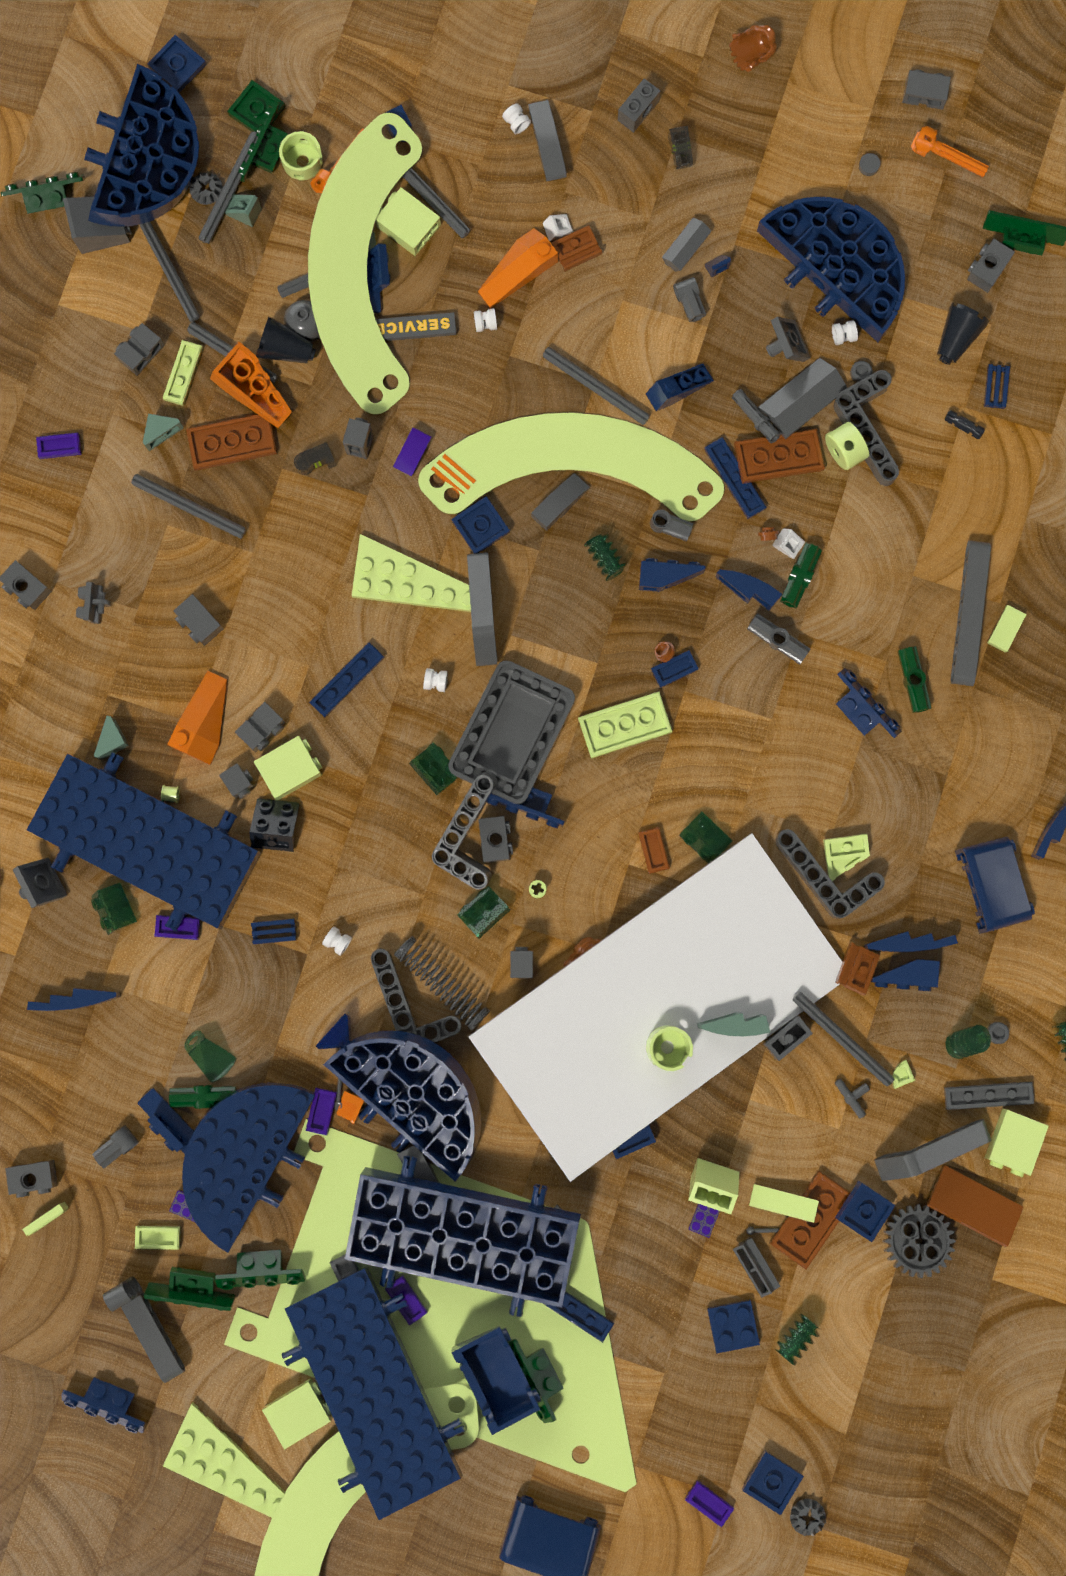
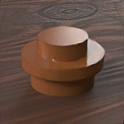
M764 527L762 532H758L761 541L778 539L777 534H779V530L775 531L774 527Z
M660 642L655 647L656 658L660 662H668L675 654V646L670 642Z

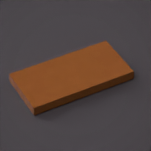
M258 414L186 429L195 471L277 454L272 425Z
M817 429L794 432L787 439L780 435L779 439L774 443H769L766 437L734 442L742 484L825 470Z
M946 1165L942 1167L927 1203L928 1207L1004 1247H1008L1024 1208Z
M818 1171L802 1194V1197L819 1201L814 1223L787 1216L769 1243L807 1270L839 1223V1220L835 1217L850 1195V1192Z

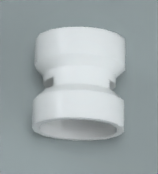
M519 104L510 106L502 115L503 119L511 124V130L514 134L523 132L531 123L529 117L523 115V109Z
M488 309L486 312L474 311L476 332H483L484 329L497 330L495 309Z
M854 320L847 321L843 325L840 323L832 325L835 345L843 344L844 341L855 342L858 340V332Z
M427 668L423 689L431 690L436 687L439 692H445L448 671L441 670L437 674L434 669Z
M333 926L326 935L322 945L327 948H334L335 953L341 956L350 944L352 937L347 934L341 936L340 930Z

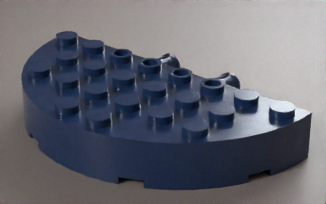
M137 64L121 116L115 117L99 111L96 124L110 128L115 132L109 153L105 154L88 147L85 154V161L103 166V172L89 213L88 221L93 223L124 227L144 224L163 216L178 204L185 195L196 168L199 141L196 132L197 127L188 105L177 90L164 82L160 75Z
M831 197L797 199L793 203L774 209L759 221L757 232L796 267L784 279L787 285L791 283L789 287L794 289L804 277H807L827 295L815 306L817 313L821 311L820 316L824 317L836 304L879 343L891 327L898 313L905 289V271L902 255L894 243L893 236L880 220L856 204L853 206L843 202L842 199Z
M377 1031L362 1035L346 1043L323 1064L368 1104L359 1113L361 1120L368 1114L363 1121L364 1123L369 1124L378 1113L401 1133L391 1143L393 1149L400 1143L401 1145L396 1150L400 1153L411 1142L453 1181H457L470 1163L478 1146L481 1132V1111L479 1100L470 1078L451 1054L434 1042L419 1035L402 1031Z
M260 1083L247 1086L235 1091L215 1104L195 1128L188 1143L183 1162L182 1182L185 1200L189 1212L200 1230L210 1241L227 1253H229L257 1200L261 1199L275 1208L279 1207V1203L284 1196L267 1188L266 1185L278 1162L283 1160L297 1169L301 1167L305 1156L290 1150L288 1144L315 1096L314 1092L303 1087L283 1083Z

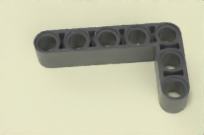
M879 370L840 392L833 408L842 424L848 421L851 422L850 418L852 417L859 419L860 424L853 425L861 435H867L871 439V442H866L869 457L865 461L877 481L883 486H889L894 483L899 475L898 466L861 407L884 394L891 383V375L885 370ZM877 379L883 380V381L885 382V385H884V386L878 385V384L876 383V380H877ZM857 390H865L867 396L859 395ZM846 400L849 406H842L839 401ZM872 453H879L882 459H874ZM883 471H890L893 477H885Z
M488 552L467 554L476 666L498 665Z
M489 771L483 772L475 779L432 853V860L438 867L475 889L484 888L490 882L492 873L486 866L459 849L497 785L496 775ZM482 778H487L490 781L489 788L482 785ZM471 796H476L479 799V806L472 804ZM461 814H464L469 818L468 824H465L461 821ZM450 832L457 834L458 842L451 840ZM439 851H445L448 855V859H442L439 855ZM463 862L466 865V871L460 870L457 863ZM476 873L482 874L485 878V881H478L476 879Z
M783 830L776 836L775 843L832 918L841 919L848 916L884 887L885 880L883 876L879 873H871L841 894L792 830ZM783 834L791 837L790 845L782 844L781 836ZM799 851L804 854L805 859L802 863L795 861V852ZM809 869L817 871L818 877L816 880L808 878L807 872ZM870 877L877 879L878 887L876 889L869 886L868 881ZM822 886L830 888L831 894L829 897L822 896ZM853 890L860 892L861 900L859 902L851 898ZM836 903L843 905L844 912L842 915L835 913L834 906Z
M377 949L372 953L371 963L396 1031L408 1032L428 1039L425 1034L426 1029L434 1027L437 1030V1036L435 1039H428L432 1042L443 1040L460 1032L462 1023L456 1016H447L417 1028L391 954L384 949ZM379 953H385L387 956V961L383 965H379L376 962V956ZM387 973H391L394 976V982L389 986L383 982V977ZM395 993L402 997V1002L398 1006L392 1005L390 1001L391 996ZM401 1014H406L409 1017V1023L405 1027L398 1023V1017ZM450 1019L455 1020L458 1024L454 1032L446 1029V1022Z
M981 1119L912 1150L889 1153L877 1157L874 1161L882 1181L909 1178L922 1174L989 1143L992 1139L984 1119Z
M131 1276L103 1294L105 1304L110 1311L113 1312L120 1307L122 1308L156 1372L164 1383L185 1372L180 1356L149 1300L144 1298V1291L134 1276Z

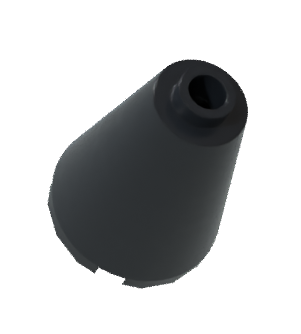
M952 303L949 307L937 351L938 360L947 365L956 363L987 327L989 320L985 316L983 319H980L978 317L979 312L958 303L955 306Z
M268 316L256 357L307 364L308 360L313 361L316 349L312 348V342Z

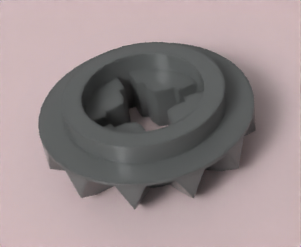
M209 171L207 173L199 172V175L192 178V182L189 185L192 198L203 205L216 202L223 189L222 182L218 176ZM208 183H210L209 187L211 191H208L206 189L202 191V187L200 184L207 185Z
M802 1499L792 1507L790 1521L796 1532L803 1536H815L816 1533L822 1531L826 1523V1515L820 1503L813 1499ZM810 1510L811 1516L816 1520H810L806 1527L805 1519L800 1516H807Z

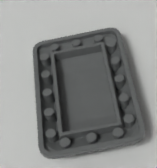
M511 661L500 662L449 761L448 766L451 774L473 784L475 779L483 772H492L497 777V785L492 794L514 804L525 802L575 701L573 691ZM482 778V785L489 788L490 781L487 778Z

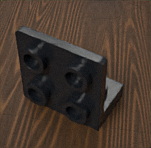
M258 798L249 832L251 848L294 852V830L299 803Z

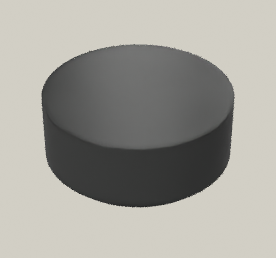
M872 153L863 155L859 162L860 172L865 176H873L878 172L880 167L878 156Z
M865 361L856 362L850 371L852 380L857 383L872 374V367Z
M994 1022L987 1027L986 1036L990 1042L1002 1044L1009 1038V1029L1004 1023Z

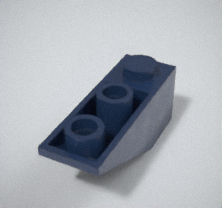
M702 363L656 381L647 391L646 396L655 411H659L693 394L714 380Z
M647 558L646 561H641L639 590L661 592L704 574L705 566H701L699 562L679 564L677 560H667V563L658 562V559Z
M912 960L872 977L871 982H875V987L888 988V984H897L896 989L910 990V986H918V991L931 992L932 988H938L940 961Z

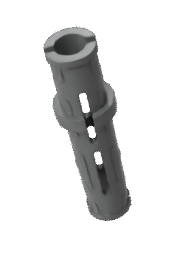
M742 389L737 390L732 395V399L751 419L755 429L760 431L769 443L777 441L781 434L770 423L768 416H764Z

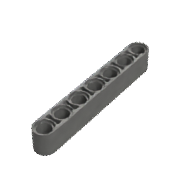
M972 540L967 542L951 669V684L973 686L975 683L991 543Z

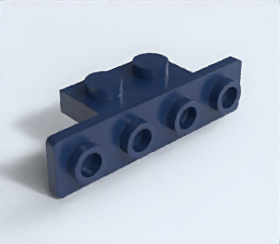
M374 232L371 234L368 248L367 283L373 313H380V292L389 286L390 274L388 273L389 255L386 244L376 245Z
M844 668L837 674L851 691L838 701L836 705L864 736L879 723L893 738L902 732L899 723L885 713L886 709L879 702L876 703L871 697L872 694L869 689L860 685L857 681V676L851 670Z
M532 788L528 798L522 804L511 803L491 794L487 801L488 804L498 806V803L505 805L507 811L518 814V811L524 812L527 818L538 821L539 818L547 821L546 825L556 829L559 826L564 827L565 821L546 814L552 795Z
M152 1088L138 1101V1105L150 1117L147 1120L150 1123L149 1128L156 1135L160 1134L165 1139L164 1144L171 1151H182L185 1154L194 1130Z
M94 1377L84 1397L67 1390H63L61 1394L62 1401L70 1408L79 1407L84 1409L86 1414L93 1417L99 1415L105 1418L106 1422L112 1425L121 1424L132 1433H143L145 1430V1422L126 1415L135 1396L132 1392Z

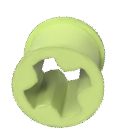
M163 785L161 801L178 803L180 795L179 786L170 787Z
M535 880L530 884L529 892L531 896L541 898L545 895L546 885L544 882ZM539 883L544 891L535 895L532 886H537Z

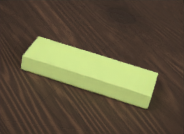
M182 340L163 396L165 401L184 406L203 351L202 345Z
M754 1184L749 1206L814 1223L819 1201Z

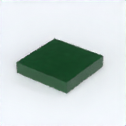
M251 80L227 113L251 132H257L260 124H265L267 118L264 116L269 105L273 107L275 101L279 103V110L274 121L286 105L279 98Z

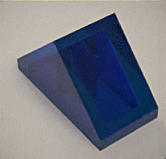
M345 1013L316 1047L318 1049L342 1048L351 1041L350 1016Z

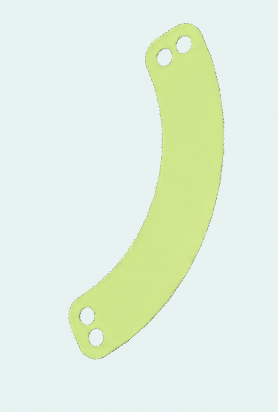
M383 113L377 116L357 135L340 157L327 180L318 202L311 228L308 252V285L312 311L320 339L343 385L359 406L370 414L386 412L407 393L409 388L408 374L392 354L377 325L367 283L369 241L380 208L391 189L419 160L422 153V145L417 135L400 116L393 113ZM387 124L393 125L397 130L396 137L386 139L382 135L383 126ZM399 141H406L410 144L411 151L408 155L403 156L397 153L396 144ZM391 374L398 379V386L395 389L389 390L383 385V379L386 375ZM371 388L381 390L383 398L380 402L372 403L368 399L367 393Z
M582 413L540 414L493 425L468 436L445 450L421 470L418 478L421 491L439 510L447 514H456L463 511L482 495L513 479L554 470L588 471L623 480L646 491L662 502L677 517L686 521H696L702 518L721 500L724 494L722 479L703 461L676 442L628 421ZM446 454L473 477L476 482L473 484L442 456ZM440 460L457 476H459L464 482H466L470 486V488L467 490L449 473H447L442 467H440L437 464V462ZM433 466L464 492L459 491L460 497L456 502L449 503L444 498L445 491L455 487L446 481L440 488H435L430 484V477L435 474L431 470ZM706 481L712 485L713 492L709 496L699 494L697 487L701 482ZM688 495L694 496L698 501L697 507L694 510L685 509L682 504L684 497Z
M462 1384L424 1389L442 1427L457 1418L463 1420L467 1425V1431L464 1435L448 1439L451 1450L465 1448L472 1444L479 1431L477 1400L472 1390ZM454 1396L463 1398L465 1402V1408L460 1413H454L449 1408V1400ZM339 1431L327 1440L305 1463L287 1488L273 1514L264 1537L255 1576H319L325 1553L339 1524L351 1507L366 1492L361 1484L345 1493L340 1489L348 1484V1482L339 1486L338 1479L354 1472L355 1466Z

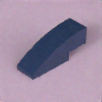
M719 569L715 576L747 604L754 598L768 611L772 609L782 596V593L769 584L747 574Z

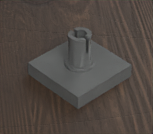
M776 317L771 320L778 340L766 346V350L771 357L783 351L786 359L805 362L811 358L795 320Z
M49 857L23 864L13 869L21 886L19 895L21 898L28 900L31 908L48 904L67 896L55 869L50 867L52 863Z

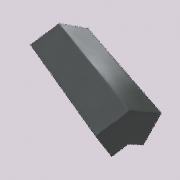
M693 217L663 255L662 259L665 264L675 272L681 271L711 233L710 228L704 222Z
M751 1237L733 1248L761 1298L781 1287Z

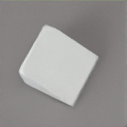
M567 214L551 215L543 222L549 241H554L573 233Z
M782 529L773 546L794 559L805 541L793 530Z

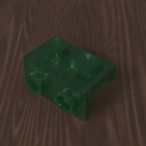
M434 742L409 763L436 796L458 779L449 770L448 764L450 760Z
M702 811L679 834L684 842L693 848L708 864L715 860L733 841Z
M121 883L100 889L91 896L92 907L98 912L100 925L104 931L106 930L107 935L137 922Z
M487 886L479 891L470 903L464 905L457 916L480 939L511 909L490 886Z

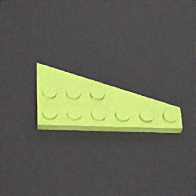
M360 534L352 598L471 612L468 584Z
M192 1403L163 1467L272 1518L285 1491L275 1481L273 1482L258 1465L248 1458L249 1456L231 1438L216 1427L213 1421L198 1409L197 1405Z

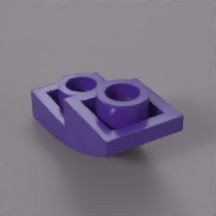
M412 427L393 467L412 477L431 436Z

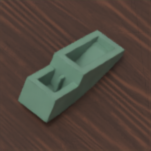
M735 1012L697 1023L700 1029L727 1036L744 1037L770 1033L767 1017L763 1014L744 1019L742 1012Z

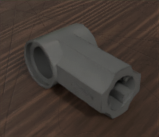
M692 277L673 284L678 302L682 303L688 321L696 322L705 317L706 312L699 297V288L695 278Z
M657 510L650 520V527L654 532H662L687 542L693 523L672 516L665 510ZM662 517L665 520V525H658L655 518Z
M126 1125L116 1131L108 1142L92 1154L95 1161L103 1169L139 1143Z

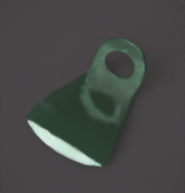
M199 1030L190 1034L184 1043V1048L211 1083L224 1077L236 1062L234 1055L205 1038L204 1034ZM198 1036L196 1042L192 1045H189L192 1038Z

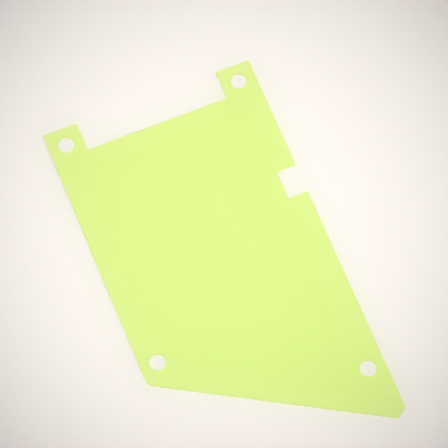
M306 1119L294 1152L305 1156L307 1161L323 1166L286 1268V1270L303 1269L305 1282H300L297 1285L281 1284L269 1318L237 1307L224 1345L315 1378L305 1357L290 1364V1366H286L284 1361L291 1358L292 1355L284 1359L282 1358L283 1352L299 1345V1340L285 1308L338 1282L329 1262L346 1254L360 1174L364 1168L368 1167L401 1174L402 1162L397 1155L399 1152L330 1127L327 1136L305 1131L308 1119ZM314 1135H321L326 1141V1146L321 1152H314L309 1147V1140ZM430 1164L441 1184L531 1203L529 1199L463 1175L455 1182L438 1166ZM580 1218L566 1291L606 1317L588 1223ZM355 1262L359 1271L369 1268L384 1301L391 1299L385 1290L387 1282L384 1287L379 1284L383 1268ZM395 1272L394 1281L404 1275L428 1311L427 1314L410 1326L399 1310L390 1314L423 1389L451 1384H462L470 1388L463 1371L460 1369V1363H456L451 1353L452 1347L497 1326H500L501 1329L506 1328L511 1340L517 1339L525 1357L538 1349L544 1348L564 1388L547 1399L557 1419L556 1421L543 1423L535 1412L494 1435L491 1434L485 1416H483L477 1402L479 1431L476 1438L623 1492L636 1485L609 1333L602 1343L543 1303L525 1300L523 1316L517 1317L518 1307H516L514 1316L509 1314L512 1296L404 1272ZM245 1324H253L257 1328V1337L252 1341H245L240 1335V1330ZM454 1396L449 1400V1408L452 1412L460 1413L464 1410L465 1402L463 1398ZM461 1420L463 1423L454 1427L456 1429L464 1425L465 1430L467 1431V1425L463 1420ZM585 1446L589 1450V1459L585 1463H577L573 1460L572 1451L575 1447Z

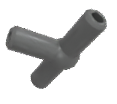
M842 1079L837 1080L835 1085L844 1096L845 1102L851 1106L859 1119L863 1118L866 1113L857 1099L870 1091L869 1086L864 1083L851 1092Z

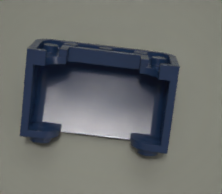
M1007 836L955 850L957 861L961 860L963 864L965 863L962 869L966 871L977 909V912H975L976 917L981 916L979 923H976L979 934L1032 920V915L1035 914L1033 904L1028 901L1014 854L1016 852L1015 843Z
M500 1326L453 1346L451 1350L456 1363H460V1369L464 1373L482 1410L483 1416H485L488 1423L487 1426L492 1435L539 1411L540 1406L538 1403L542 1402L537 1390L532 1391L508 1343L511 1337L507 1329H501Z
M522 1495V1497L516 1496L500 1546V1560L542 1576H589L601 1531V1525L598 1524V1521L594 1518L586 1517L585 1520L582 1519L578 1522L538 1508L537 1504L534 1503L535 1499L526 1495Z

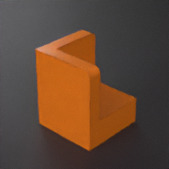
M346 1090L341 1098L342 1108H338L336 1114L355 1124L365 1101L357 1094Z

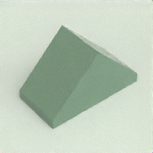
M233 195L224 214L253 227L262 208L258 197L255 195Z
M148 414L143 444L148 451H151L182 430L183 426L177 418Z
M106 716L94 753V757L100 760L109 757L111 752L117 753L129 746L119 725L111 716Z

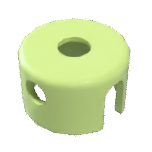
M299 131L287 135L282 140L279 147V155L285 172L297 180H309L315 177L323 164L322 152L317 139L310 133ZM300 156H306L309 160L308 164L304 167L297 164V159Z
M848 421L826 434L825 441L828 450L837 464L844 470L851 469L869 457V450L864 438L851 422Z
M664 1025L650 1033L646 1041V1052L650 1061L657 1067L665 1071H676L684 1067L682 1064L688 1056L692 1057L693 1044L685 1031L675 1026ZM664 1041L672 1042V1052L667 1054L661 1050V1045Z

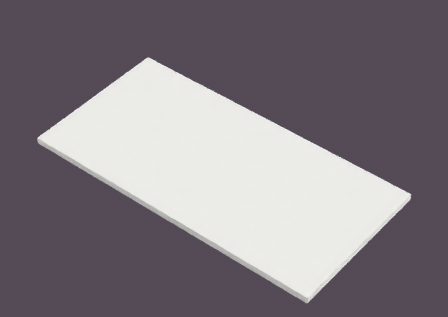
M749 834L468 1037L571 1182L803 1012L793 1002V998L798 992L803 993L810 1001L815 1003L837 987L839 984L835 983L842 961L754 835ZM735 1012H742L744 1019L763 1014L767 1017L770 1033L744 1037L727 1036L700 1029L697 1023ZM664 1025L675 1026L685 1031L691 1038L693 1055L686 1058L682 1064L684 1066L682 1069L665 1071L654 1065L648 1058L646 1041L650 1033L656 1028ZM664 1041L661 1045V1050L667 1054L672 1052V1042Z

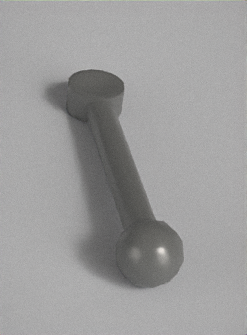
M339 1078L337 1085L336 1102L334 1103V1108L336 1110H338L339 1106L340 1108H342V1081Z
M749 1226L746 1232L748 1235H753L754 1233H777L779 1228H754Z

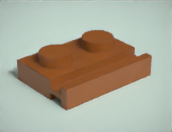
M589 225L551 242L558 252V260L564 272L602 255V250Z
M853 942L850 943L835 983L841 984L860 995H866L880 955L861 946L859 947Z

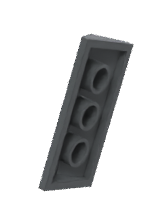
M819 358L760 405L758 409L764 416H768L770 423L787 439L834 401L840 392L847 389V386L837 369Z

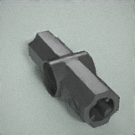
M758 613L747 628L748 631L768 643L772 649L780 651L799 665L810 651L809 647L789 635L786 629L777 627ZM776 634L781 635L784 638V643H776L773 636Z

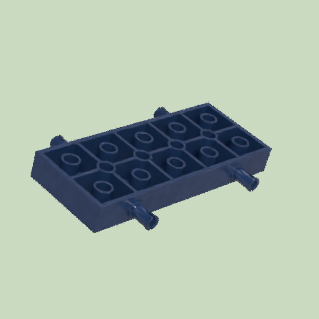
M111 752L103 769L99 770L67 753L27 828V831L59 847L58 849L60 850L50 867L63 873L71 856L76 855L173 905L172 908L174 909L167 923H165L166 927L177 932L185 914H190L215 928L222 929L261 855V852L229 836V831L238 816L225 810L218 826L212 828L116 779L115 773L122 760H124L123 757Z
M403 1156L401 1174L368 1167L364 1168L360 1174L345 1260L383 1268L379 1283L381 1286L384 1287L387 1282L386 1288L393 1287L395 1272L399 1271L512 1296L509 1314L514 1316L516 1307H518L517 1317L523 1316L525 1300L562 1308L581 1214L544 1206L548 1190L547 1186L542 1185L539 1194L540 1184H534L531 1203L415 1178L414 1172L417 1162L415 1157H412V1160H410V1156Z
M364 1268L285 1308L299 1340V1345L283 1352L282 1358L284 1359L292 1355L291 1358L284 1361L286 1366H290V1364L304 1357L307 1359L355 1466L354 1472L338 1479L339 1486L348 1482V1484L340 1489L345 1493L360 1484L363 1485L378 1520H381L462 1478L463 1474L450 1448L448 1439L466 1430L464 1425L456 1429L454 1428L463 1423L460 1418L442 1427L433 1411L390 1317L391 1313L408 1306L406 1300L397 1304L398 1301L405 1298L403 1293L384 1301L369 1268Z

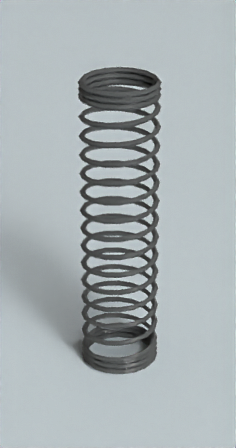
M411 936L395 952L394 956L400 959V962L408 958L405 967L413 963L410 972L418 968L415 976L423 973L420 981L429 977L425 986L435 981L430 987V991H433L440 985L435 992V996H438L445 990L440 997V1001L450 995L445 1002V1006L455 1000L450 1010H454L460 1005L455 1012V1015H458L465 1010L460 1020L465 1019L471 1014L465 1025H468L467 1027L473 1030L489 1014L490 1010L485 1007L472 1018L482 1005V1002H480L467 1013L477 1000V997L461 1009L472 993H469L455 1005L467 988H464L449 1001L462 985V983L458 984L444 996L456 982L457 978L453 979L439 992L452 973L434 987L447 971V968L429 982L442 966V963L427 976L425 974L437 959H434L419 972L432 956V954H429L421 963L414 967L427 949L408 963L422 944L403 959L417 941L414 936Z

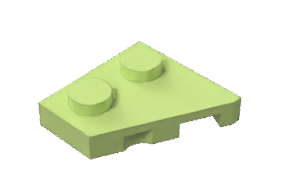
M867 834L823 839L827 874L831 881L870 856Z

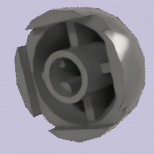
M299 300L291 304L285 311L284 325L312 343L320 339L311 301Z

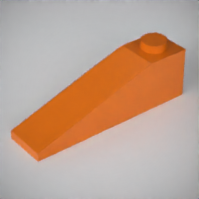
M533 228L516 240L478 290V293L491 309L558 263V252L545 235Z
M238 342L211 374L210 379L221 389L277 428L292 413L279 391L276 390L270 381L267 372L265 373L256 355L241 342Z
M207 671L178 721L167 744L168 746L211 765L220 746L227 679Z

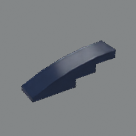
M1066 802L1046 826L1031 857L1038 860L1043 859L1050 842H1060L1066 828Z
M903 932L863 946L868 950L882 952H915L937 949L957 944L958 942L955 935L934 941L932 933L911 939L909 932Z
M73 988L72 997L50 995V1003L28 1001L27 1010L60 1011L80 1009L119 998L121 993Z

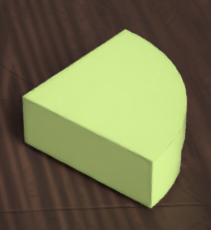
M907 1060L898 1064L893 1072L894 1081L892 1084L894 1089L915 1081Z

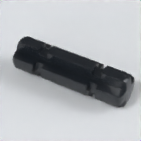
M949 410L945 416V421L950 424L954 423L955 427L967 434L971 433L976 439L982 437L985 431L983 427L975 426V423L962 415L958 416L957 412Z

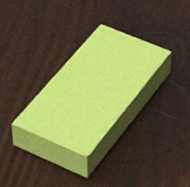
M1006 605L987 643L1005 653L1008 652L1026 614Z
M65 1202L58 1204L22 1230L26 1236L34 1234L66 1212L68 1206Z
M136 1226L135 1249L179 1250L181 1226Z

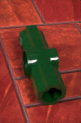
M805 543L797 563L794 564L788 577L789 582L780 600L785 606L797 609L805 589L808 588L815 572L813 570L821 555L822 550L818 546Z
M917 647L898 650L904 677L903 684L907 689L912 713L932 709L925 683L926 675L922 671ZM910 675L918 677V685L911 683Z
M196 1085L187 1088H170V1107L212 1108L219 1101L237 1091V1087Z

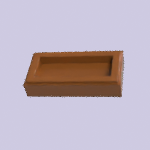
M657 827L638 832L648 874L670 869L660 828Z

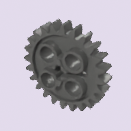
M915 1205L914 1210L911 1206H906V1212L903 1209H899V1217L897 1215L891 1216L894 1223H886L890 1227V1231H883L884 1234L888 1235V1239H884L882 1242L889 1244V1247L885 1248L884 1251L891 1252L887 1259L896 1260L893 1267L898 1268L902 1266L901 1273L905 1274L909 1270L910 1277H914L916 1272L918 1278H923L924 1272L927 1277H932L931 1270L935 1273H940L938 1266L946 1268L944 1260H952L948 1252L955 1251V1249L949 1247L951 1243L955 1242L954 1239H949V1235L953 1234L954 1231L946 1229L950 1222L943 1223L944 1215L936 1216L937 1211L934 1209L929 1213L928 1206H924L922 1211L920 1205ZM906 1224H909L912 1228L909 1236H906L903 1231ZM928 1224L933 1226V1233L930 1236L925 1232V1227ZM920 1238L923 1240L920 1244L915 1243V1239ZM908 1246L913 1251L909 1259L904 1254V1250ZM929 1246L934 1249V1256L932 1258H928L926 1255V1250ZM919 1253L921 1256V1261H918Z

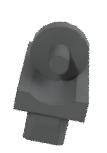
M86 582V586L78 588V597L85 600L84 607L76 609L77 618L93 624H100L101 614H104V607L111 606V601L105 600L106 593L103 592V586L96 585L93 582Z

